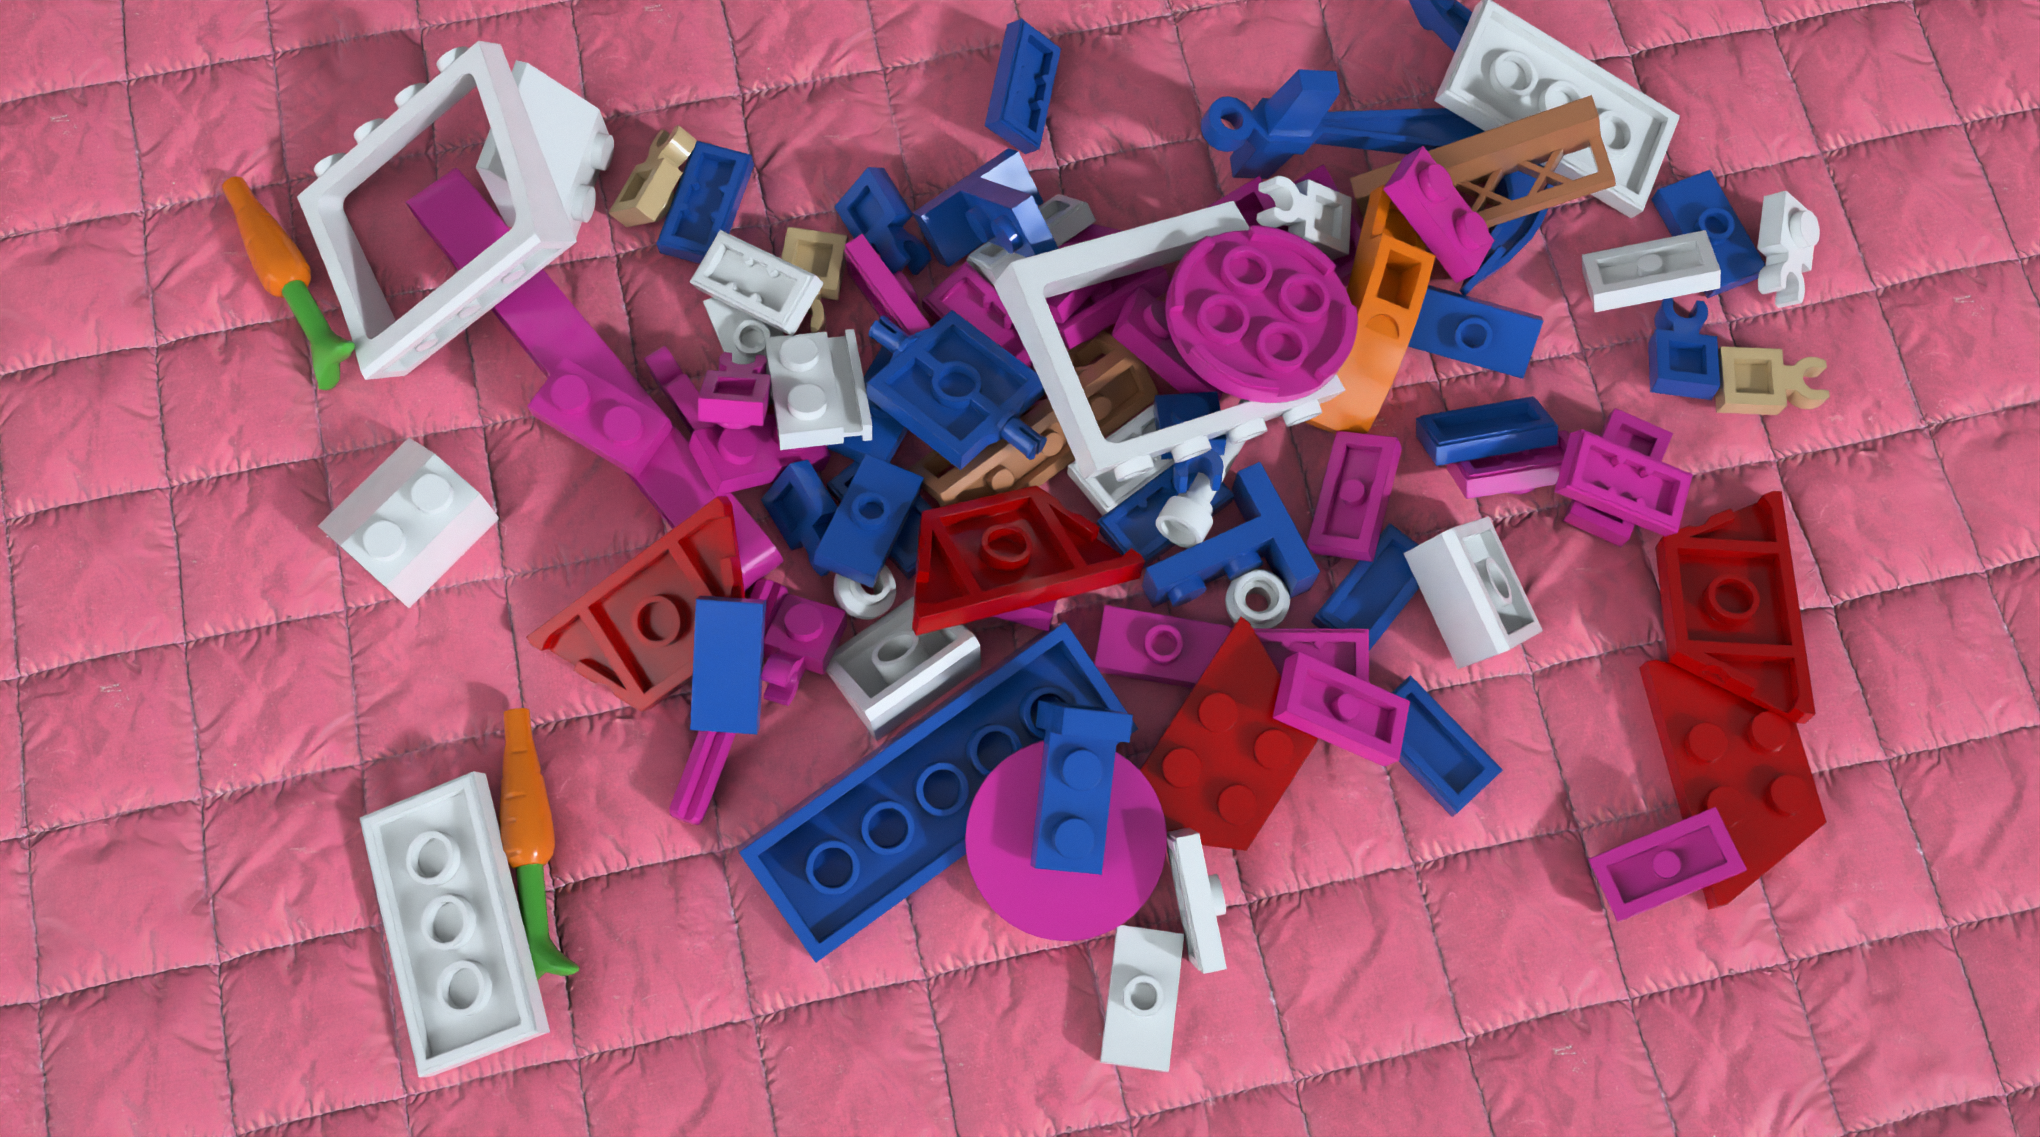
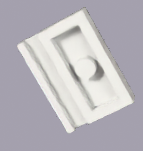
M854 329L845 330V336L828 338L827 332L765 338V352L768 373L771 375V392L780 450L844 443V437L862 435L863 441L872 440V420Z

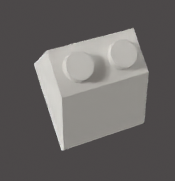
M516 60L512 75L576 238L581 223H587L592 217L596 202L594 187L600 170L606 171L612 161L614 152L613 136L608 133L600 109L529 63ZM490 128L476 169L506 226L513 227L516 219L515 208L501 158Z
M408 438L330 513L318 527L405 606L410 608L499 517L483 496L441 458L416 441Z

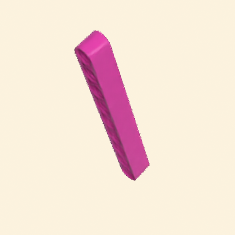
M457 168L452 169L406 201L408 208L458 271L510 230ZM543 269L491 309L547 378L565 356L666 416ZM671 422L673 429L638 478L627 472L625 473L672 529L717 496H727L733 506L744 591H747L756 581L764 578L782 564L784 559L770 538L731 492L717 496L714 495L688 448L689 442Z

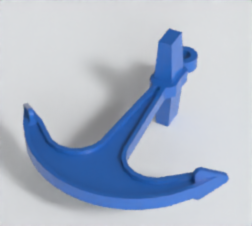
M1409 0L1420 25L1426 30H1433L1455 53L1472 12L1457 0ZM1298 69L1270 99L1262 98L1252 111L1246 103L1238 98L1230 96L1218 98L1204 114L1200 128L1203 138L1210 146L1224 152L1233 151L1230 156L1233 178H1256L1260 175L1261 179H1268L1294 154L1303 155L1314 144L1409 154L1422 146L1427 151L1485 132L1447 108L1328 112L1340 93L1337 72ZM1221 119L1230 122L1234 127V130L1227 128L1222 123ZM1517 171L1503 176L1494 193L1507 199L1515 200L1527 196L1537 179ZM1547 183L1544 190L1554 186ZM1548 208L1490 227L1489 233L1495 241L1476 274L1464 279L1459 291L1463 295H1467L1476 285L1506 265L1533 238L1541 226Z

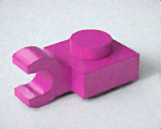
M787 594L764 637V656L768 660L763 668L761 680L769 682L764 692V699L789 706L797 692L805 670L822 675L825 674L847 627V612L845 610Z

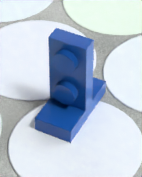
M1010 148L912 212L938 262L946 267H950L987 242L1004 248L1010 254L1017 253L1026 258L1059 249L1038 208L1044 201L1019 151Z
M1261 462L1238 471L1231 492L1234 494L1233 499L1245 523L1146 567L1142 588L1153 608L1169 600L1173 607L1186 604L1207 590L1206 583L1224 575H1227L1229 580L1233 581L1235 578L1260 568L1263 565L1261 559L1265 557L1272 572L1286 585L1290 599L1311 589L1320 571Z
M1038 701L1036 727L1045 729V739L1030 865L1035 869L1102 875L1117 741L1130 743L1132 714L1104 707Z

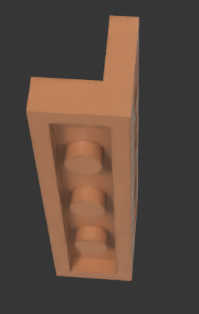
M1592 95L1428 151L1434 161L1447 170L1457 191L1477 198L1471 209L1484 219L1488 228L1616 186L1615 176L1601 137L1599 115ZM1590 148L1597 169L1596 173L1571 180L1554 172L1564 155ZM1401 161L1350 178L1354 196L1363 220L1370 193L1381 185L1387 184ZM1547 161V163H1546V165L1544 166V168L1541 167V166H1538V164H1541V163ZM1517 171L1537 179L1527 196L1515 200H1510L1494 193L1503 176ZM1487 182L1484 188L1477 186L1478 184ZM1547 183L1554 186L1544 190ZM1487 203L1494 206L1484 210Z
M1104 330L1100 331L1093 339L1082 342L1068 351L1104 438L1152 403L1155 395H1159L1145 363ZM1102 353L1106 354L1095 364L1087 365ZM1047 398L1041 401L1037 400L1020 418V420L1041 436L1047 438L1044 448L1038 455H1035L1034 459L1029 460L1005 439H1001L988 445L962 470L955 466L940 478L936 476L953 464L935 450L931 451L907 470L924 477L922 489L935 498L939 505L943 507L1035 485L1040 487L1072 463L1075 458L1052 405Z

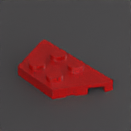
M1037 485L925 510L921 514L918 534L912 629L917 636L1140 579L1145 560L1141 554L1132 548L1124 555H1121L1097 539L1099 526L1081 514L1068 511L1058 499Z
M1782 491L1768 492L1762 495L1757 503L1735 512L1729 508L1710 516L1703 525H1688L1679 529L1676 534L1663 536L1656 545L1655 551L1668 662L1794 723L1806 724L1816 712Z
M717 496L526 636L529 643L540 651L550 650L575 666L573 671L589 681L607 685L612 689L617 698L640 712L652 709L687 684L693 678L696 599L700 595L745 598L733 506L727 496Z
M1242 617L1238 618L1139 770L1149 781L1159 799L1165 817L1167 832L1189 827L1200 834L1203 846L1247 851L1318 742V738L1273 718L1281 675L1251 624Z
M1660 660L1647 661L1639 667L1682 820L1716 807L1747 869L1743 873L1703 888L1708 910L1728 905L1827 823L1796 723L1674 664Z

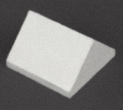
M1489 516L1453 527L1403 553L1457 669L1508 651L1543 631Z
M914 596L838 647L826 669L828 675L876 741L981 669L980 644L975 635L963 624L915 635L912 629Z

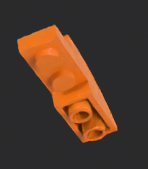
M1384 184L1370 193L1347 288L1351 304L1357 307L1358 326L1353 348L1337 372V376L1346 390L1330 401L1321 403L1320 407L1323 413L1304 422L1335 435L1336 431L1367 434L1407 350L1427 291L1436 257L1425 251L1426 244L1384 191Z

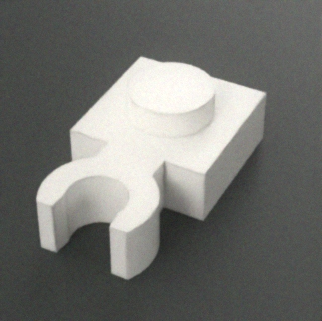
M1276 176L1259 183L1258 190L1270 195L1276 207L1257 213L1256 220L1259 224L1273 228L1286 225L1288 226V232L1310 242L1331 260L1349 255L1352 197L1309 179L1294 184L1287 177Z
M1788 191L1764 196L1757 248L1767 257L1766 266L1759 272L1758 290L1762 295L1776 292L1775 305L1778 308L1802 303L1805 295V283L1802 273L1812 269L1814 245L1818 243L1820 236L1817 217Z

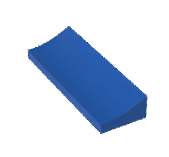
M1066 622L1050 625L1049 631L1043 630L737 846L739 854L815 963L966 855L965 835L967 819L971 804L981 783L1006 757L1031 743L1045 739V729L1036 727L1039 700L1104 707L1127 713ZM1133 720L1131 734L1138 730V727L1133 722Z

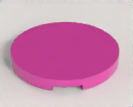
M1251 225L1249 230L1232 231L1214 237L1205 236L1195 243L1182 257L1168 287L1165 310L1168 330L1173 343L1185 362L1202 379L1217 389L1237 398L1260 403H1282L1309 396L1334 378L1350 354L1356 339L1358 326L1357 307L1351 304L1344 285L1334 272L1336 268L1335 263L1319 248L1290 232L1268 226Z
M1044 740L1037 741L1006 757L981 783L971 804L966 825L965 840L968 865L974 882L983 898L1001 918L1025 933L1048 940L1078 941L1093 938L1125 923L1145 904L1155 889L1166 858L1167 829L1164 813L1159 799L1146 777L1127 758L1116 752L1102 875L1035 869L1030 865L1044 747Z

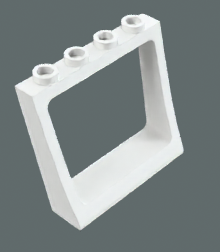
M477 41L470 48L462 46L446 52L436 63L440 71L438 76L428 84H413L399 92L394 100L399 109L388 119L378 118L360 126L354 132V138L358 144L347 154H333L318 162L314 167V172L318 179L297 196L341 305L352 342L355 343L354 349L360 371L365 380L406 376L577 242L501 44ZM477 86L510 189L516 213L515 223L506 234L396 321L344 212V200L348 194Z
M1234 201L1010 262L994 282L996 292L1033 363L1084 480L1112 470L1117 481L1127 480L1152 470L1154 464L1151 458L1168 452L1172 453L1175 463L1189 460L1212 449L1209 439L1228 434L1231 444H1238L1267 432L1268 429L1265 421L1280 416L1283 417L1286 427L1305 422L1323 413L1320 407L1321 403L1330 401L1346 390L1336 374L1324 387L1298 400L1282 403L1249 401L1120 443L1109 442L1103 437L1045 298L1181 260L1186 252L1205 236L1214 237L1227 232L1249 230L1248 224Z

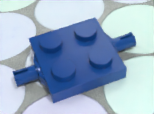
M953 310L931 328L917 332L914 335H908L885 315L880 316L879 321H874L868 333L869 337L877 341L893 355L889 364L867 382V398L959 470H962L988 445L1001 439H1005L1029 460L1034 459L1035 455L1042 451L1047 438L1041 436L1020 420L1021 415L1044 395V388L1035 371Z

